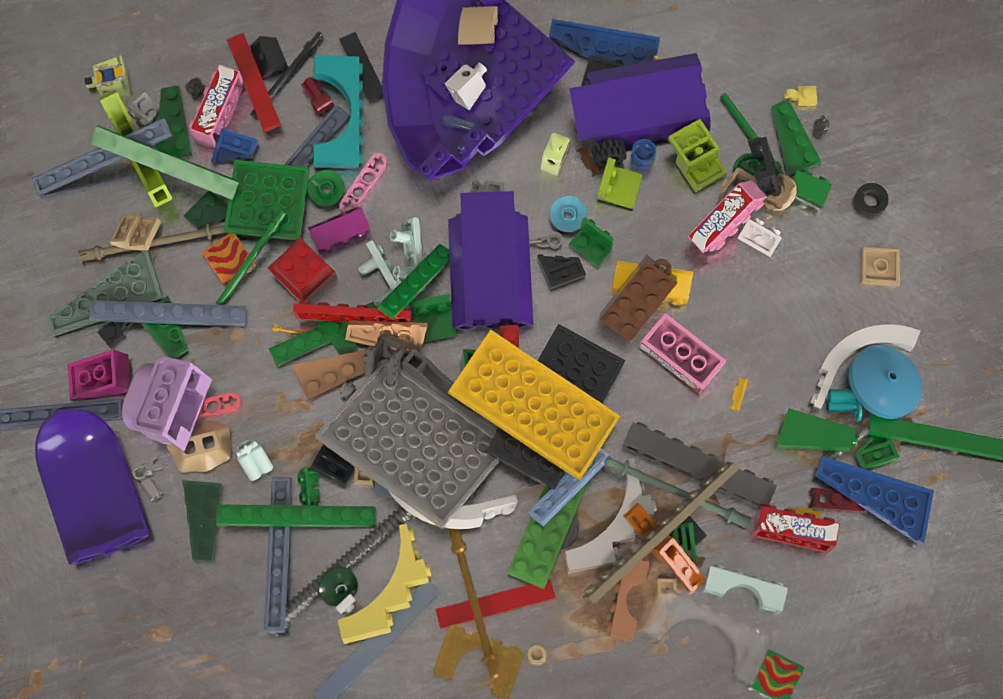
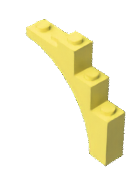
M407 523L399 525L401 537L400 556L388 585L367 607L351 616L338 620L341 639L344 644L390 633V626L393 625L390 612L410 607L409 601H412L410 589L406 588L429 583L428 576H431L429 564L425 565L423 559L416 560L419 559L417 547L413 548L412 545L415 536L413 529H409Z

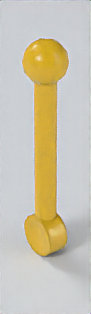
M278 325L272 326V331L275 332L282 331L297 335L304 333L301 331L281 328Z

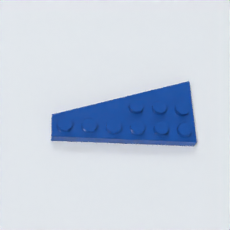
M552 19L549 39L588 59L592 55L624 64V66L652 61L658 53L660 37L557 19Z
M824 456L820 457L816 477L920 546L924 545L934 490Z

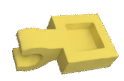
M797 86L796 90L787 89L786 93H784V100L797 101L798 106H816V86Z

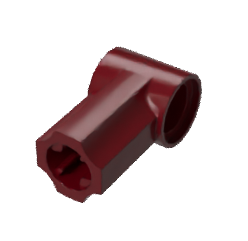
M309 77L304 80L301 86L318 115L334 106L330 95L324 92L316 79Z

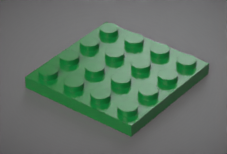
M235 160L232 178L240 182L234 199H229L224 232L262 237L267 230L266 226L282 210L287 215L280 223V228L276 234L273 233L270 238L298 240L301 237L310 172L309 167Z

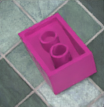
M112 349L69 363L70 401L115 396L128 392L130 387L128 354Z

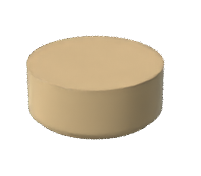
M538 644L530 646L526 653L527 660L533 665L542 664L547 655L545 648Z

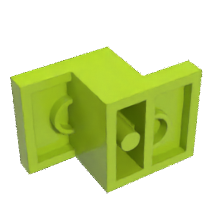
M701 119L668 136V141L678 154L676 164L695 193L727 175V170L718 158L720 148Z

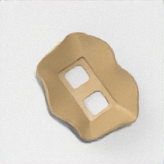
M211 420L203 422L197 428H193L188 442L194 441L196 447L194 453L185 454V451L180 450L173 444L166 445L177 469L183 473L207 472L229 460L232 452L229 426ZM213 436L215 446L205 449L202 439Z

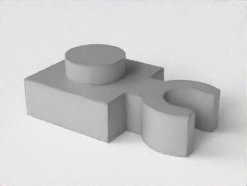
M486 180L485 185H482L479 181H472V186H476L479 189L476 191L471 190L470 193L503 191L504 183Z

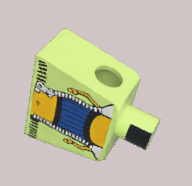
M122 56L94 65V76L84 78L86 88L97 87L100 96L115 89L119 96L131 95Z
M552 133L542 156L540 170L558 176L571 146L569 138ZM552 160L555 162V164L549 163L548 161Z

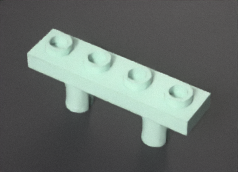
M414 217L402 223V231L394 230L390 233L391 241L401 242L404 246L405 267H394L393 276L396 278L405 279L422 262L419 218Z
M371 240L366 245L372 254V258L357 267L362 276L376 268L381 270L390 288L387 292L375 298L379 305L401 283V280L393 276L391 270L394 268L388 259L385 261L382 255L385 252L381 245H376ZM408 304L405 308L409 310L412 307L410 304Z

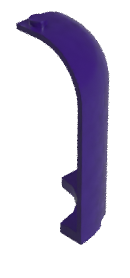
M58 408L54 410L53 414L42 423L37 433L35 458L68 564L73 565L93 560L92 556L103 552L106 556L119 551V546L126 543L133 545L148 537L149 532L118 440L111 427L101 417L84 409L65 410V408Z

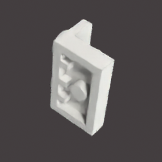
M754 217V219L750 218L738 239L771 257L783 237L780 235L781 231L772 226L771 228L764 226L765 222L757 217Z

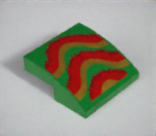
M768 649L750 688L772 699H790L805 667Z

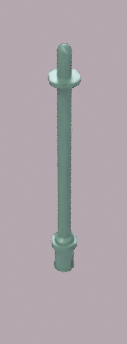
M612 458L606 459L608 466L621 471V477L629 474L683 499L689 494L685 490L630 467L628 460L623 464ZM707 500L700 505L724 516L728 523L733 522L747 529L751 522L750 516L737 512L733 507L726 509Z

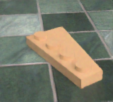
M349 320L345 340L374 346L381 334H387L407 343L404 354H410L413 349L421 353L428 323ZM389 346L390 350L397 351L394 346Z

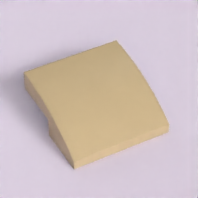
M497 6L463 8L459 23L458 44H494Z
M139 213L123 214L110 240V244L131 250H148L161 221L158 217L142 218Z

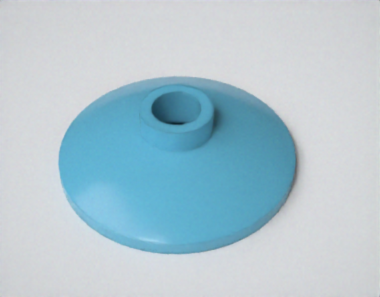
M564 196L557 199L550 209V219L553 225L564 232L579 230L582 219L584 217L587 219L588 215L585 204L573 196ZM570 214L572 218L567 219L565 215Z

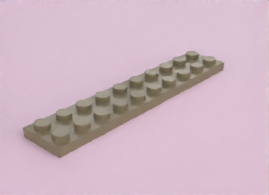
M735 462L725 463L715 468L713 476L710 478L706 477L701 481L699 489L696 491L692 490L685 496V502L674 506L670 510L672 513L670 516L660 519L656 523L658 527L646 532L642 536L643 541L632 545L627 550L629 554L626 557L618 558L612 564L614 568L603 572L598 577L600 581L594 585H589L583 591L585 595L581 598L587 604H594L739 470L740 468Z

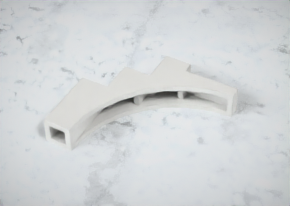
M634 458L628 459L629 466L640 471L639 464H635ZM626 474L627 483L624 501L616 518L609 527L587 544L565 551L568 573L610 566L619 558L617 547H613V545L634 541L635 535H637L623 517L636 503L641 504L651 518L654 516V512L657 511L655 500H651L650 495L642 496V494H645L643 482L639 483L638 478Z

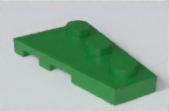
M166 296L157 303H170L169 296ZM141 323L167 357L177 359L187 352V347L178 324Z

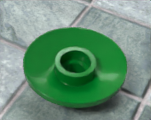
M322 170L310 178L307 190L310 198L316 204L330 206L337 203L343 197L345 184L338 173L331 170ZM329 188L330 191L328 193H325L324 189Z

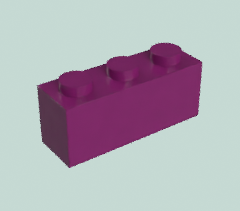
M358 206L307 228L316 249L323 252L331 249L333 244L348 242L352 236L360 237L367 233L366 230H369L370 226L363 209Z

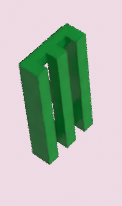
M693 523L679 524L673 530L674 539L680 546L678 528H681L683 550L689 557L685 527H689L692 559L690 560L696 563L698 561Z

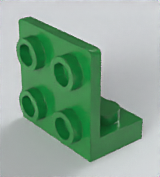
M584 217L581 222V229L571 240L569 247L599 268L612 252L614 239L608 231H602L598 228L595 221Z
M450 294L412 301L415 323H428L424 342L457 336L456 329L452 328Z

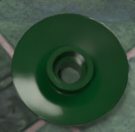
M343 567L327 571L319 583L321 598L329 605L338 606L348 595L351 594L354 597L358 588L356 576L349 569ZM340 586H343V589L340 592H338V588Z

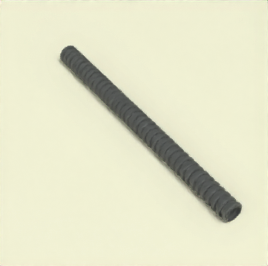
M397 507L398 510L393 511L392 515H388V519H383V523H379L378 527H374L373 531H369V535H365L364 539H360L359 543H355V547H350L349 552L346 551L344 556H340L341 559H336V563H332L330 568L327 567L325 572L322 571L321 576H316L317 579H313L311 584L308 583V587H303L302 592L299 591L297 596L294 595L292 600L289 599L288 604H286L285 626L287 622H291L290 619L296 618L295 615L297 613L301 614L300 611L302 609L305 610L307 605L310 606L311 601L315 602V598L320 597L319 583L327 571L337 567L352 570L354 565H358V561H363V557H367L368 553H372V549H377L378 544L381 545L382 541H386L387 537H391V533H395L396 529H399V525L405 524V521H409L410 517H414V515L403 507Z

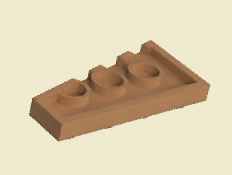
M367 350L292 364V368L307 399L365 373L364 358Z

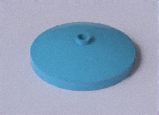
M887 345L869 346L857 354L850 365L849 382L852 392L861 405L872 414L886 419H897L910 413L920 402L922 395L920 374L914 363L898 349Z

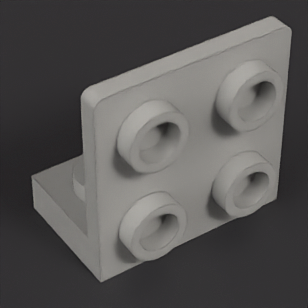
M141 88L125 102L129 109L127 111L128 114L137 120L135 123L139 128L154 123L152 120L159 114V110Z

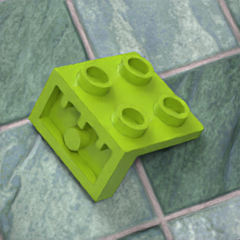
M608 157L597 199L633 209L643 174L616 167V159Z

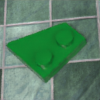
M874 435L855 453L860 468L866 470L899 460L900 457L892 439Z

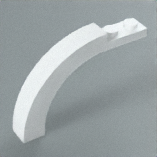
M876 325L856 331L844 338L829 353L818 371L821 377L817 386L820 388L818 393L814 392L810 403L813 404L811 410L817 413L820 411L839 366L848 357L873 345H887L910 353L916 344L920 330L902 325Z
M389 491L392 497L409 513L435 525ZM515 495L479 504L462 505L444 527L453 529L480 527L484 518L490 519L498 514L503 513L506 515L513 512L518 502Z

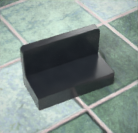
M259 36L250 45L262 77L268 78L275 70H286L288 68L276 37Z

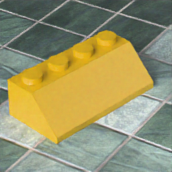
M624 261L616 262L611 294H616L639 264ZM672 269L671 273L677 277V284L664 301L672 302L676 306H682L687 304L693 271Z

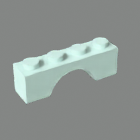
M714 564V567L710 566L708 569L703 592L722 597L727 590L733 587H745L757 596L760 608L781 613L788 588L783 587L784 584L777 581H772V583L765 582L764 578L753 575L751 578L745 576V573L742 571L733 570V572L726 570V567Z

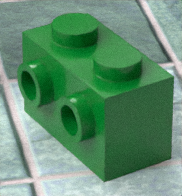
M804 169L802 171L797 170L793 179L797 186L796 197L823 207L832 188V184L829 183L830 180L821 176L819 179L813 177V173Z

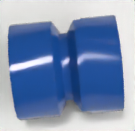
M641 139L633 145L630 162L636 170L646 171L653 166L656 156L655 144L650 140Z

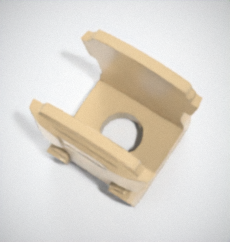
M737 168L731 178L727 177L723 182V189L717 203L719 204L724 199L732 185L736 186L738 183L743 182L742 180H752L757 185L755 177L741 168Z

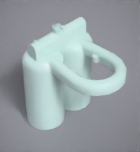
M246 440L237 446V460L250 481L258 479L262 474L273 469V464L264 449L256 441Z

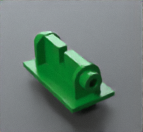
M304 466L297 474V481L301 487L299 501L302 505L309 506L311 504V506H319V489H312V486L319 485L318 474Z

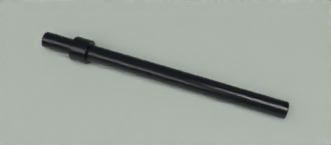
M318 31L310 41L306 42L303 46L304 49L268 91L271 99L308 54H312L316 49L315 46L324 36L321 32ZM253 109L250 115L256 119L257 114L255 109Z

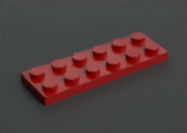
M299 301L298 304H293L295 318L301 320L411 322V311H408L407 308H404L394 319H391L377 309L378 306H376V309L368 308L367 305L349 307L348 304H337V306H329V303L320 302L318 305H310V302Z

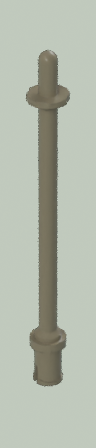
M208 223L206 224V229L154 238L150 247L204 236L212 240V235L225 233V225L210 228ZM96 245L94 248L78 250V255H80V262L92 259L102 260L105 255L130 251L131 249L117 246L103 248Z

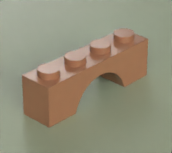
M641 560L615 585L614 592L618 594L616 601H612L610 612L614 613L613 619L608 620L606 630L610 632V638L628 642L634 641L638 620L633 618L626 608V595L633 587L645 583L649 566L647 561Z

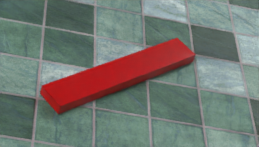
M244 33L226 39L263 131L267 132L281 126Z
M548 579L544 589L528 584L477 598L482 618L556 599L551 579ZM469 600L435 609L440 629L475 620Z

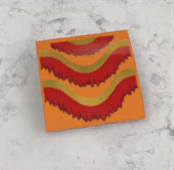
M231 233L201 252L222 284L234 277L249 255L238 237Z

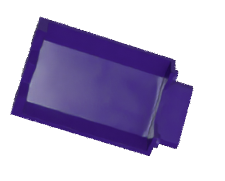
M697 53L588 72V80L585 81L584 86L569 88L579 141L595 138L597 144H602V142H608V140H621L624 142V146L634 145L641 139L650 141L667 139L668 136L701 119L707 130L710 131L711 116L706 105L707 94L705 83H702V67Z
M514 191L460 193L461 214H456V217L448 219L452 328L468 331L478 327L495 330L499 326L518 325L519 329L534 325L528 216L515 211Z

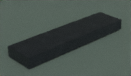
M356 32L339 38L346 56L359 57V63L363 64L362 75L359 74V81L363 82L362 89L369 103L383 97L382 84Z

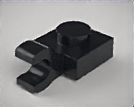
M109 322L97 333L111 348L125 336L122 331L129 327L132 322H117L116 324Z

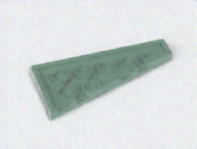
M141 250L138 255L128 259L121 267L115 268L91 285L90 289L84 293L81 292L73 301L64 304L50 314L47 320L53 337L99 322L90 321L91 300L152 303L162 300L163 297L148 250Z

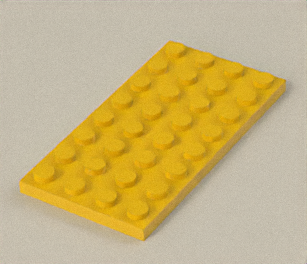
M492 330L488 332L448 391V394L578 480L582 478L621 417Z

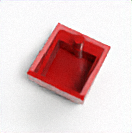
M301 237L267 268L298 302H311L337 278L336 272Z

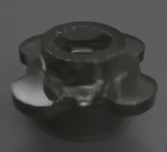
M198 77L191 79L185 85V89L191 93L192 98H198V95L202 92L204 93L206 85H203Z
M821 115L814 122L813 128L816 131V136H820V133L826 134L829 130V120L825 119L824 115Z

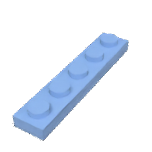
M600 448L580 480L567 473L559 481L556 489H551L528 512L529 515L544 526L606 464V459L611 458L610 454Z

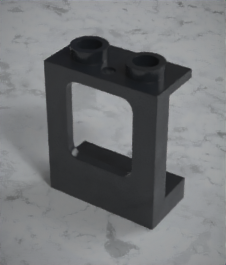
M758 137L748 141L753 158L758 161H765L766 170L754 173L759 189L766 196L779 194L778 178L767 137Z

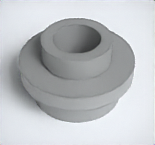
M350 380L349 383L344 382L339 390L341 392L340 397L349 398L356 387L352 384L353 381Z

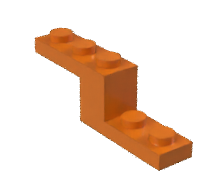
M636 503L623 515L642 541V536L646 532L658 527L639 503ZM667 535L651 550L657 559L667 563L689 592L693 593L706 580L673 537Z

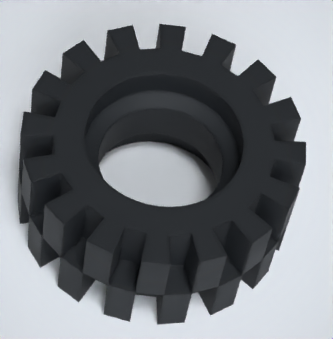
M621 140L604 141L602 144L598 143L596 144L597 146L591 148L594 165L598 167H606L608 157L616 159L615 165L619 164L618 162H623L627 157L624 142Z

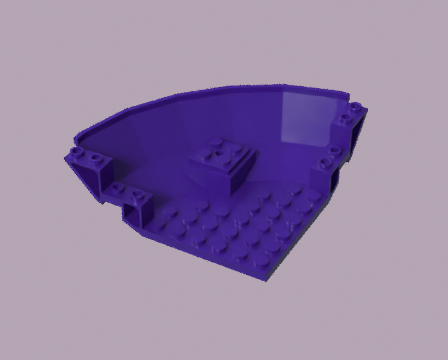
M397 0L385 40L382 89L388 127L406 164L414 171L418 170L428 181L463 170L467 167V162L477 151L484 156L500 146L574 65L575 61L506 0ZM497 6L494 44H458L459 23L463 8ZM478 63H481L487 69L481 77L486 86L473 106L468 110L454 100L445 83L463 65H468L474 69Z

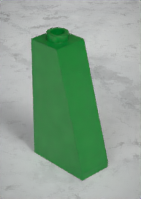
M789 408L776 449L850 452L852 446L856 447L859 436L855 435L857 431L855 428Z

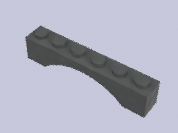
M413 349L402 362V369L496 434L499 429L497 425L448 394V391L454 384L451 379L417 350Z

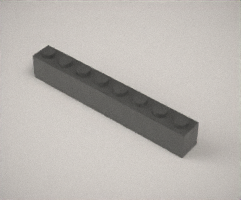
M632 422L622 447L700 482L706 477L710 478L713 476L714 469L720 464H725V462L719 460L718 456L710 453L708 455L704 454L700 448L695 446L688 447L680 439H670L665 436V433L659 430L652 431L641 422ZM739 469L718 490L760 508L765 504H770L777 485L773 484V481L763 477L761 479L756 477L755 473L745 469L743 471Z

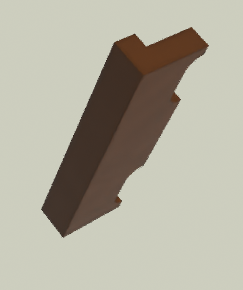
M585 145L576 150L582 156L581 161L585 167L592 172V177L600 173V169L594 165L593 158Z

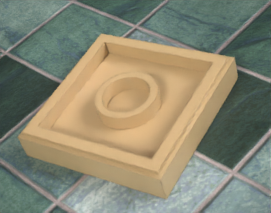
M862 246L860 284L898 287L900 285V249Z

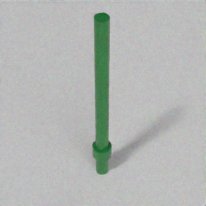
M727 93L722 94L720 98L751 140L758 138ZM774 159L776 174H785L779 161Z
M280 210L274 220L269 222L265 233L215 302L217 305H223L270 237L273 233L276 234L280 228V223L287 213Z

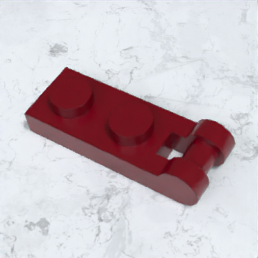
M810 488V495H812L811 509L865 512V508L837 490ZM820 496H825V503L820 502Z

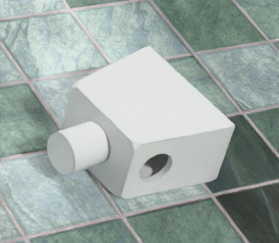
M478 63L474 69L468 65H463L445 83L458 104L470 110L486 86L481 77L487 69L481 63Z

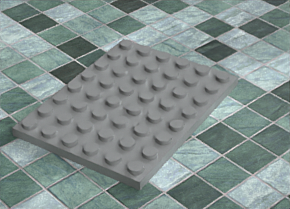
M386 358L316 433L315 438L443 529L498 464L499 460L485 453L495 434L401 368L398 370L394 384H388L387 377L390 360Z

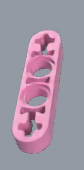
M376 153L371 156L341 200V213L350 210L349 208L345 210L344 205H349L351 198L353 199L351 203L352 209L361 206L387 167V158L384 154ZM380 159H382V165L378 164L375 171V160L379 161ZM366 173L374 175L371 181H365L363 177ZM356 188L364 190L361 196H355L353 191Z

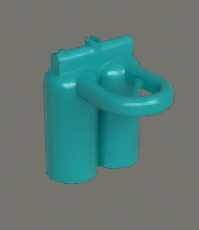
M829 389L826 401L827 412H853L855 420L860 421L862 418V406L853 394L852 389Z

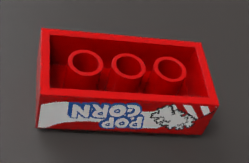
M765 504L755 514L752 535L829 553L836 547L840 523L835 522L833 518L823 517V519L815 518L816 515L811 513L801 515L797 514L793 509L785 508L783 511L776 509L774 505Z

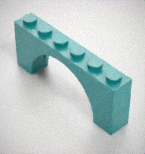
M314 56L313 79L326 81L341 91L349 105L350 121L344 132L334 140L322 144H314L313 168L358 169L359 163H362L363 155L362 152H359V145H362L363 136L359 134V127H362L363 118L359 116V110H362L363 100L359 98V92H362L363 82L359 81V74L362 75L363 64L359 63V57Z

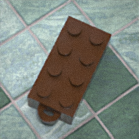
M646 255L601 311L599 320L631 342L677 284V277L671 273L672 266L669 261L662 258L655 261Z

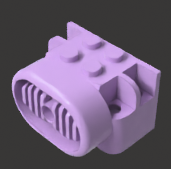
M161 357L155 364H143L136 371L122 406L123 422L127 428L141 432L152 440L166 445L173 444L180 450L185 451L212 379L188 361Z

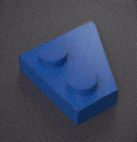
M222 128L210 162L217 164L253 158L258 140Z

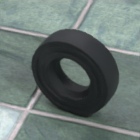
M876 183L862 185L854 197L856 209L868 217L878 216L883 213L889 202L887 191ZM869 193L875 194L878 197V204L875 206L867 205L864 200L865 195Z

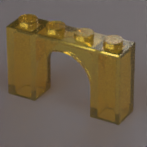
M459 626L448 627L433 675L452 681L463 654L472 649H483L479 633L473 632L471 635L465 633V629ZM492 638L489 643L492 654H498V659H496L498 677L494 680L490 695L502 699H510L525 653L521 652L522 648L510 645L509 648L503 646L502 641Z

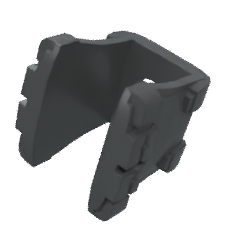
M381 334L377 338V343L374 346H370L366 351L364 358L365 375L370 376L380 359L384 357L390 359L387 383L394 384L398 370L402 367V362L405 360L404 353L406 352L407 343L396 337ZM389 346H394L397 349V351H391L389 349Z

